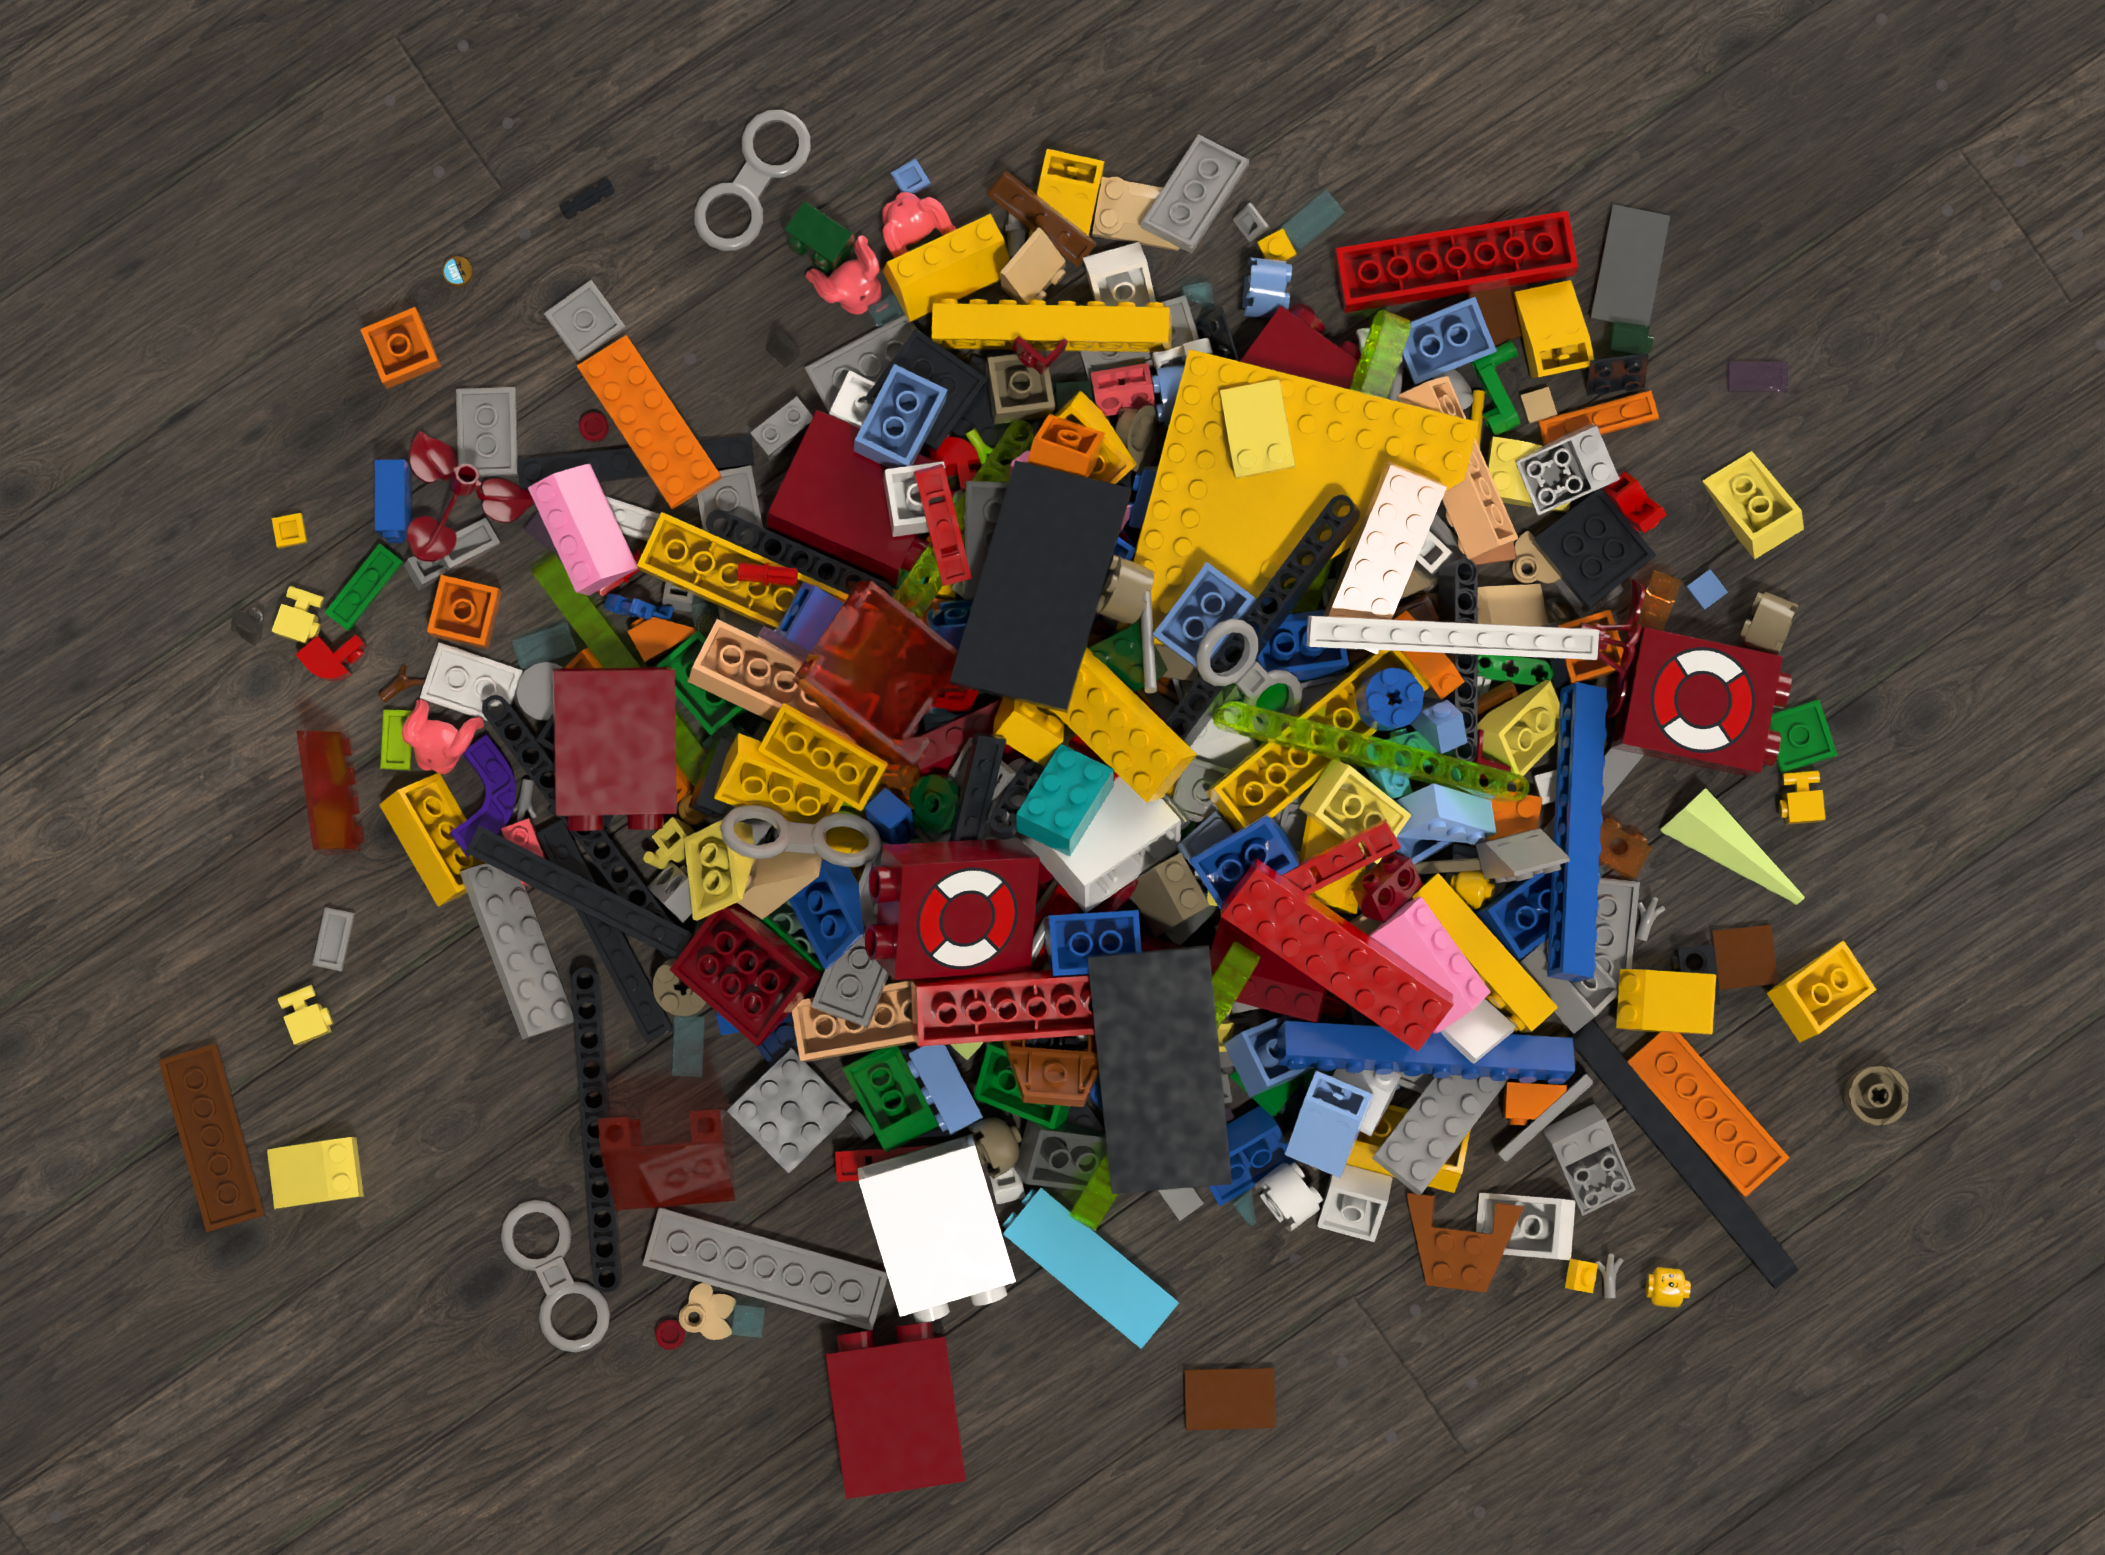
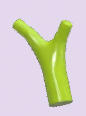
M973 428L965 434L977 451L982 472L986 475L988 474L987 454L999 456L1000 450L986 445L976 428Z

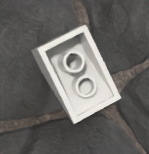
M1479 1193L1476 1232L1493 1234L1496 1203L1524 1206V1211L1516 1224L1515 1231L1503 1255L1559 1260L1571 1259L1575 1201Z

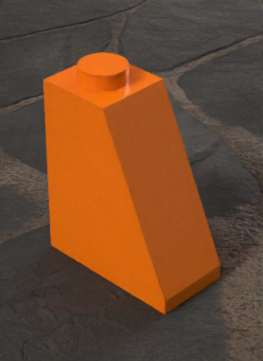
M1407 610L1394 619L1416 621ZM1401 651L1427 686L1441 700L1465 682L1454 664L1444 653Z

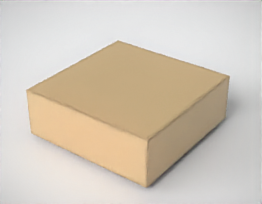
M1549 387L1520 395L1528 425L1539 420L1557 416Z

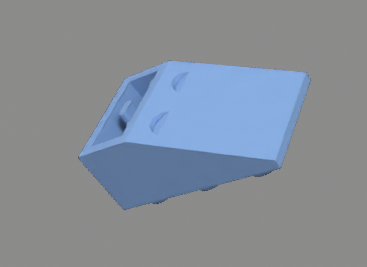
M1316 1071L1302 1104L1285 1155L1341 1178L1375 1094Z

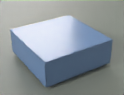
M916 158L891 172V176L901 193L908 192L915 195L931 185Z
M1711 569L1686 587L1703 611L1728 593Z

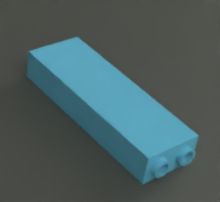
M1042 1188L1038 1192L1032 1189L1021 1202L1025 1207L1020 1214L1017 1215L1013 1212L1002 1225L1006 1228L1003 1235L1142 1349L1179 1302Z

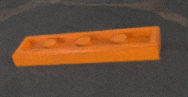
M1650 390L1539 420L1537 423L1543 444L1546 445L1590 423L1597 425L1600 434L1604 435L1656 421L1659 419L1652 391Z

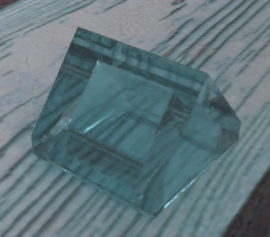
M893 293L867 308L878 328L904 315Z

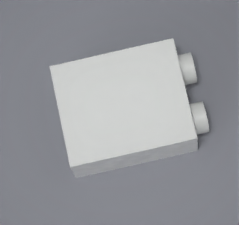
M1069 726L1064 727V741L1061 744L1072 749L1068 746L1069 740L1077 734ZM1054 753L1051 755V757H1050V758L1046 761V763L1043 765L1044 769L1046 768L1047 764L1049 763V761H1050L1051 758L1053 757ZM1020 758L1011 762L1008 766L1017 774L1019 769L1028 762L1024 758ZM1035 773L1032 776H1027L1028 783L1026 788L1028 790L1031 780L1033 778L1038 779V775ZM1118 777L1114 781L1113 789L1070 857L1018 831L1016 834L1040 857L1041 863L1079 907L1087 913L1178 849L1175 846L1180 843L1181 820L1162 798L1146 803L1121 777ZM1015 795L1011 797L1009 802L1013 806L1018 807L1022 806L1026 798L1021 795ZM1007 812V817H1006V819H1005V821H1006L1007 823H1008V817L1010 816V814H1009L1008 812Z
M972 1134L857 1168L859 1183L900 1317L913 1313L916 1323H925L946 1316L950 1312L947 1303L970 1296L973 1305L980 1306L996 1302L1007 1296L1005 1285L1016 1281Z

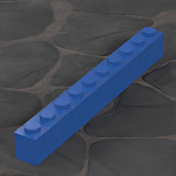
M1578 682L1561 688L1553 842L1569 856L1570 862L1560 864L1561 870L1552 872L1547 977L1572 982H1581L1594 978L1596 970L1595 943L1598 937L1596 917L1599 910L1597 895L1600 882L1599 856L1602 849L1600 827L1603 822L1601 805L1604 795L1602 783L1603 769L1605 767L1604 741L1607 735L1605 715L1608 708L1606 688Z
M1284 1021L1277 1031L1278 1065L1288 1066L1289 1069L1293 1070L1317 1067L1319 1071L1346 1069L1349 1073H1360L1364 1070H1370L1380 1075H1387L1393 1072H1404L1406 1076L1433 1074L1436 1078L1457 1075L1467 1080L1490 1077L1492 1081H1504L1510 1078L1519 1079L1522 1083L1544 1080L1553 1085L1566 1082L1575 1072L1573 1038L1510 1034L1473 1064L1441 1032L1436 1034L1433 1032L1417 1052L1379 1026Z

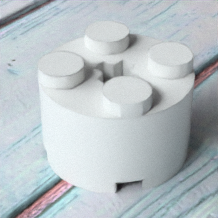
M1283 1162L1255 1183V1188L1257 1190L1262 1187L1264 1193L1260 1195L1261 1199L1280 1223L1285 1219L1290 1224L1286 1229L1291 1232L1320 1210L1319 1203L1323 1199L1313 1186L1307 1187L1302 1180L1305 1176L1296 1163L1293 1162L1291 1165Z

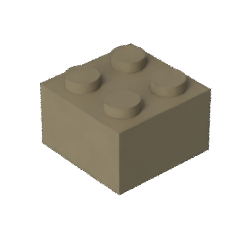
M1037 351L1044 358L1047 357L1046 351ZM1018 354L987 358L985 374L988 379L987 386L994 424L1047 418L1049 414L1053 415L1055 402L1049 368L1041 375L1033 367L1028 368L1023 365L1018 358Z

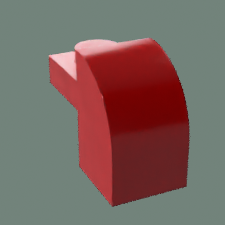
M947 437L937 452L929 448L930 457L935 462H944V466H947V477L959 476L965 500V482H979L976 470H981L982 466L977 451L969 442L957 437Z
M1625 471L1618 476L1620 480L1602 488L1636 531L1640 530L1645 533L1656 527L1659 521L1667 516L1662 506L1647 496L1638 480Z
M354 635L338 650L333 652L324 640L317 636L295 655L312 674L322 680L335 682L344 680L352 675L345 665L347 663L352 665L364 656L363 650L367 646L360 637Z

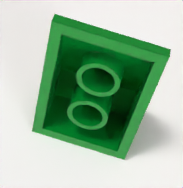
M898 1046L879 1049L842 1068L885 1153L939 1126Z

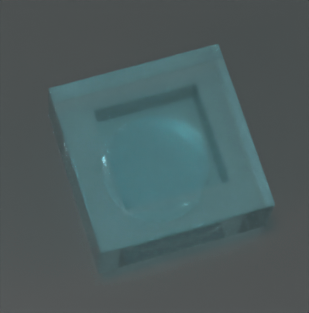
M735 1305L732 1335L762 1338L765 1308Z

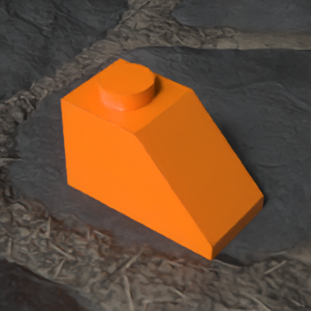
M652 617L651 620L640 618L631 624L632 629L628 631L646 665L677 649L696 633L692 627Z
M1506 1082L1504 1085L1503 1119H1510V1125H1528V1120L1537 1119L1567 1091V1085Z

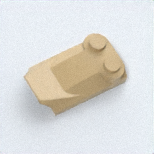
M1102 177L1092 236L1129 243L1139 242L1141 245L1175 251L1180 249L1141 228L1142 220L1163 188L1128 182L1118 177Z

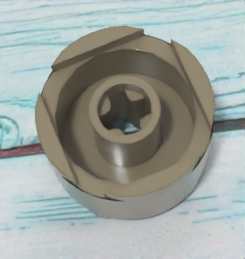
M1113 555L1097 613L1123 623L1134 624L1141 616L1147 604V601H1144L1143 598L1145 591L1151 592L1154 580L1153 571L1145 566Z
M1766 591L1764 594L1758 592L1750 614L1754 618L1752 621L1746 620L1739 641L1744 643V647L1751 650L1778 655L1799 605Z
M672 958L658 968L653 980V993L656 1001L665 1011L678 1017H692L700 1014L709 1004L690 988L687 989L686 995H683L680 990H676V986L681 984V980L670 971V968L677 959Z
M1872 1066L1860 1069L1850 1077L1845 1086L1843 1098L1848 1112L1855 1120L1868 1126H1882L1897 1121L1905 1113L1908 1105L1909 1090L1905 1079L1896 1070L1884 1066ZM1872 1090L1881 1091L1882 1094L1879 1096L1881 1102L1872 1101Z

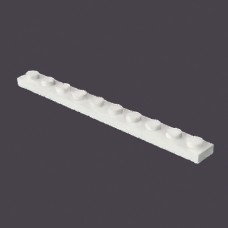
M1308 616L1306 646L1597 660L1599 630Z

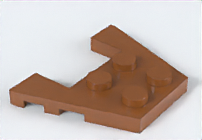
M1095 1034L1088 1035L1087 1052L1025 1047V1039L1002 1041L1023 1103L1084 1107L1099 1074Z
M1407 1193L1426 1285L1487 1292L1503 1258L1502 1256L1508 1242L1515 1231L1516 1224L1524 1211V1206L1496 1203L1493 1234L1434 1227L1436 1195L1420 1194L1418 1196L1416 1193Z

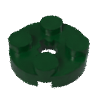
M945 774L924 776L914 784L911 790L910 804H914L915 814H912L913 820L926 833H947L952 830L961 791L951 777ZM934 798L939 800V809L935 810L936 803Z

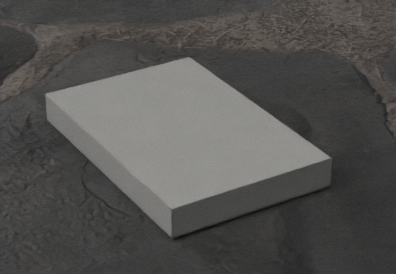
M516 388L456 389L458 466L461 464L474 466L479 473V477L518 476Z

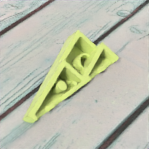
M1706 788L1660 829L1663 834L1706 855L1711 860L1739 875L1762 885L1767 890L1788 899L1795 905L1805 898Z

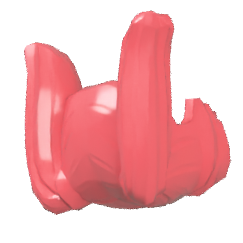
M902 192L896 196L894 201L887 203L883 207L882 218L885 225L882 230L883 238L894 258L907 253V245L918 243L929 235L934 228L943 236L957 229L952 225L942 204L931 197L920 199L912 193Z
M863 235L858 236L854 243L856 260L843 263L833 271L830 277H827L817 269H811L805 275L806 279L813 283L821 298L828 303L839 302L843 309L855 315L866 312L868 307L878 303L882 296L881 284L876 277L880 270L879 263L874 252L868 246V239Z
M422 699L416 700L415 708L402 728L403 740L413 747L416 762L422 770L429 771L432 769L439 774H447L454 769L460 756L469 747L475 732L484 727V720L481 717L471 718L463 724L460 730H457L449 723L428 720L429 705L427 701Z

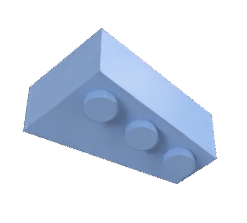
M1433 783L1395 801L1411 814V817L1397 837L1462 842L1476 845L1485 842V838L1496 834L1491 800Z

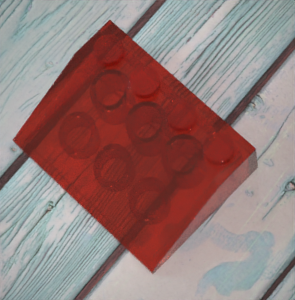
M296 731L313 850L325 856L361 851L360 844L365 843L362 825L358 826L356 814H360L361 809L358 796H353L352 785H356L357 781L354 767H349L348 756H352L350 738L345 739V734L337 731Z

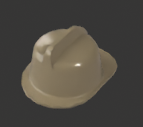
M1151 405L1143 406L1141 409L1121 408L1115 432L1136 462V466L1132 470L1137 473H1142L1146 466H1151L1156 454L1157 412L1155 407Z

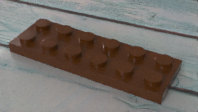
M211 1044L158 1060L206 1232L265 1216L218 1044Z

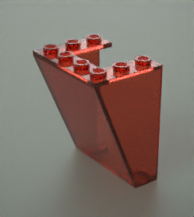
M859 581L792 679L861 748L887 762L888 765L914 766L919 763L926 755L927 750L925 748L930 740L926 737L913 736L919 728L918 722L922 716L929 713L935 705L934 698L939 692H964L968 690V688L950 684V678L959 651L873 581Z
M721 1109L690 1111L692 1142L642 1146L640 1119L629 1120V1116L598 1119L600 1153L616 1210L736 1201L729 1112ZM699 1120H700V1131H701V1133L699 1132V1130H698V1128H697V1124H698V1121H699Z

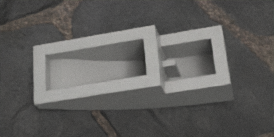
M486 518L456 532V545L453 551L445 558L432 562L422 561L414 556L407 559L404 567L418 591L440 580L441 575L448 576L500 544Z

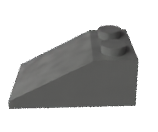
M1028 1120L1020 1146L1019 1159L1014 1169L1025 1184L1107 1193L1110 1184L1106 1133L1065 1121L1053 1130Z

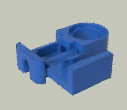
M608 593L603 607L625 616L648 620L656 617L670 621L674 610L670 606L659 604L654 606L636 598L630 600Z

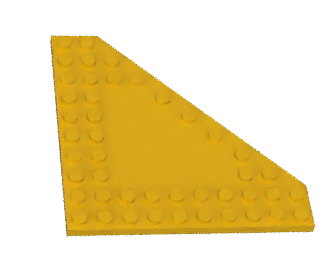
M1189 349L1134 558V563L1145 566L1154 573L1151 589L1153 633L1206 562L1257 599L1329 501L1338 495H1345L1356 504L1360 511V518L1331 559L1350 549L1387 461L1443 483L1447 487L1445 492L1464 482L1479 422ZM1279 379L1296 468L1237 479L1232 462L1220 390ZM1350 506L1341 507L1338 511V517H1345L1350 511ZM1332 530L1323 531L1320 535V541L1325 542L1329 540ZM1314 554L1304 556L1302 566L1310 565L1314 559ZM1290 578V579H1288V580L1285 582L1284 587H1286L1287 585L1291 584V583H1292L1293 581H1295L1296 579H1295V578ZM1118 621L1116 630L1127 625V623ZM1154 637V645L1165 646Z

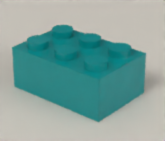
M1060 744L1016 814L1017 831L1070 857L1113 789L1114 769Z

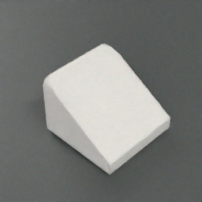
M1014 1167L994 1179L990 1176L997 1204L1025 1198L1022 1180Z

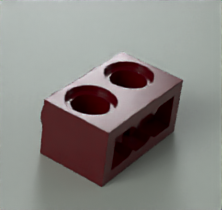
M1390 853L1384 856L1351 890L1364 917L1385 923L1423 884L1411 858Z

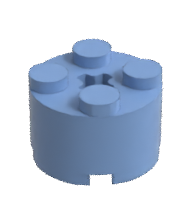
M1249 257L1246 268H1251V275L1244 278L1242 308H1245L1243 316L1271 319L1280 306L1288 311L1290 293H1285L1287 282L1291 281L1292 265L1286 264L1285 261Z
M1185 364L1155 369L1156 374L1151 375L1154 393H1158L1160 403L1155 404L1157 421L1164 422L1165 427L1170 424Z

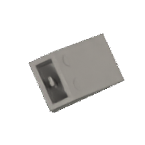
M1593 423L1567 433L1515 461L1538 515L1620 480L1599 429Z
M1541 829L1528 830L1476 844L1484 879L1495 878L1496 883L1514 880L1521 881L1532 878L1536 874L1561 870L1560 864L1570 862L1569 856Z
M1595 1104L1541 1130L1582 1216L1636 1190L1606 1118Z

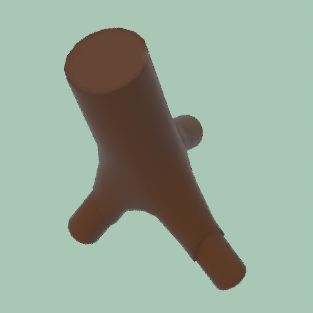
M402 665L396 679L382 690L378 696L386 703L404 689L415 685H424L425 679H408L407 675H405L407 667Z

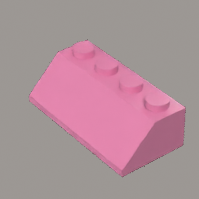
M591 464L554 473L528 487L576 593L589 596L639 569Z
M1422 897L1404 903L1385 923L1382 922L1368 935L1453 994L1454 1006L1433 1031L1434 1034L1439 1033L1472 1011L1490 993V990Z

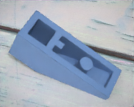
M1423 697L1422 709L1410 725L1440 754L1466 744L1467 737L1463 714L1449 700Z

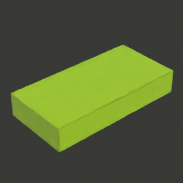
M383 710L380 769L411 771L412 746L404 742L402 728L412 711Z

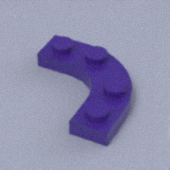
M487 734L469 746L462 754L480 777L485 787V801L482 808L474 816L450 832V836L467 858L471 855L465 853L478 826L499 835L502 832L501 829L510 820L515 805L516 784L512 770Z

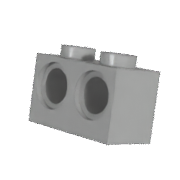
M795 397L750 433L753 440L771 461L806 433L813 416L798 397Z
M670 862L647 888L684 922L692 914L688 872L684 865L678 868L673 862Z

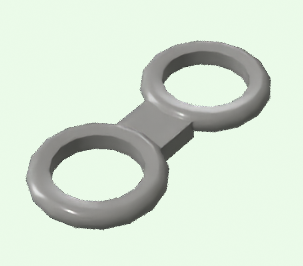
M767 110L756 115L746 125L742 135V153L746 160L745 165L733 183H720L709 188L699 198L694 210V225L699 236L709 246L721 251H736L748 246L759 235L763 225V208L759 201L761 195L773 178H784L797 172L806 162L811 150L810 134L806 125L795 114L784 110ZM771 122H781L789 125L799 138V148L796 155L783 165H769L762 162L756 156L753 149V140L756 133L762 126ZM723 195H734L742 198L751 210V222L748 229L742 235L735 238L724 239L716 236L706 223V212L709 205L716 198Z
M1238 619L1220 622L1210 629L1200 642L1196 655L1197 670L1202 679L1213 686H1227L1234 683L1245 695L1241 709L1242 720L1246 728L1259 736H1271L1299 713L1302 703V687L1297 677L1290 672L1273 670L1267 673L1255 661L1258 653V636L1250 624ZM1233 632L1241 633L1245 641V649L1237 665L1223 673L1213 672L1210 666V656L1216 643L1227 634ZM1277 683L1286 684L1289 690V700L1282 714L1273 721L1267 723L1258 722L1255 717V706L1262 692L1271 685Z
M743 805L731 810L723 818L720 827L723 841L731 850L741 856L753 859L771 858L781 854L784 850L785 852L815 854L816 851L821 858L831 864L843 867H857L871 862L879 854L881 847V838L878 830L866 819L849 813H833L822 817L816 824L787 822L780 813L769 807ZM744 819H761L772 824L777 829L779 837L767 845H753L739 839L734 833L733 827ZM834 827H850L861 832L867 838L869 845L857 853L838 852L828 846L824 841L823 834Z
M532 1200L521 1203L509 1212L502 1224L501 1242L503 1250L512 1263L524 1270L536 1271L546 1293V1297L540 1306L539 1322L542 1333L550 1344L562 1351L577 1353L588 1350L602 1340L608 1329L610 1312L607 1301L595 1287L585 1282L574 1281L564 1260L570 1248L572 1232L569 1220L561 1209L546 1201ZM533 1212L545 1213L550 1216L557 1224L560 1234L555 1250L547 1257L541 1259H531L522 1255L516 1248L513 1239L514 1227L519 1219ZM566 1294H583L596 1306L598 1314L597 1324L592 1333L584 1339H566L559 1335L553 1327L551 1320L552 1308L557 1300Z

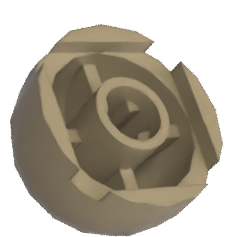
M987 1117L967 1126V1130L974 1132L972 1136L982 1165L986 1163L990 1165L992 1170L988 1171V1174L993 1179L1014 1167L1020 1155L1018 1143L1022 1141L1014 1125L1009 1127L1005 1121L999 1118Z

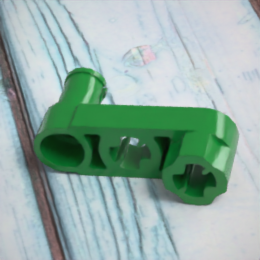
M1511 340L1495 347L1497 352L1470 362L1493 407L1492 410L1482 414L1487 429L1494 437L1521 425L1519 416L1495 371L1496 366L1514 357H1518L1517 350Z
M1478 654V661L1483 658L1487 662L1486 668H1482L1480 663H1478V677H1483V679L1500 682L1511 680L1513 684L1533 688L1545 680L1551 681L1553 676L1551 666L1543 660L1519 656ZM1507 661H1512V666L1517 668L1516 674H1511L1512 677H1507L1506 671L1502 670V665H1507ZM1536 666L1539 667V672L1544 673V677L1538 679L1539 682L1535 681L1536 677L1534 675H1531V671L1537 669Z

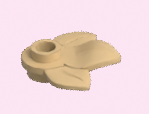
M1529 531L1523 533L1515 544L1517 558L1512 565L1514 577L1519 582L1525 584L1533 583L1536 580L1550 584L1560 580V576L1532 544L1534 536ZM1522 565H1530L1532 572L1524 574L1521 570Z
M706 1283L698 1284L690 1292L689 1304L685 1305L680 1311V1324L686 1331L692 1333L700 1332L707 1339H724L732 1334L730 1326L724 1319L733 1311L736 1299L726 1294L713 1295L711 1285ZM691 1312H697L700 1315V1320L697 1323L690 1322L689 1314Z

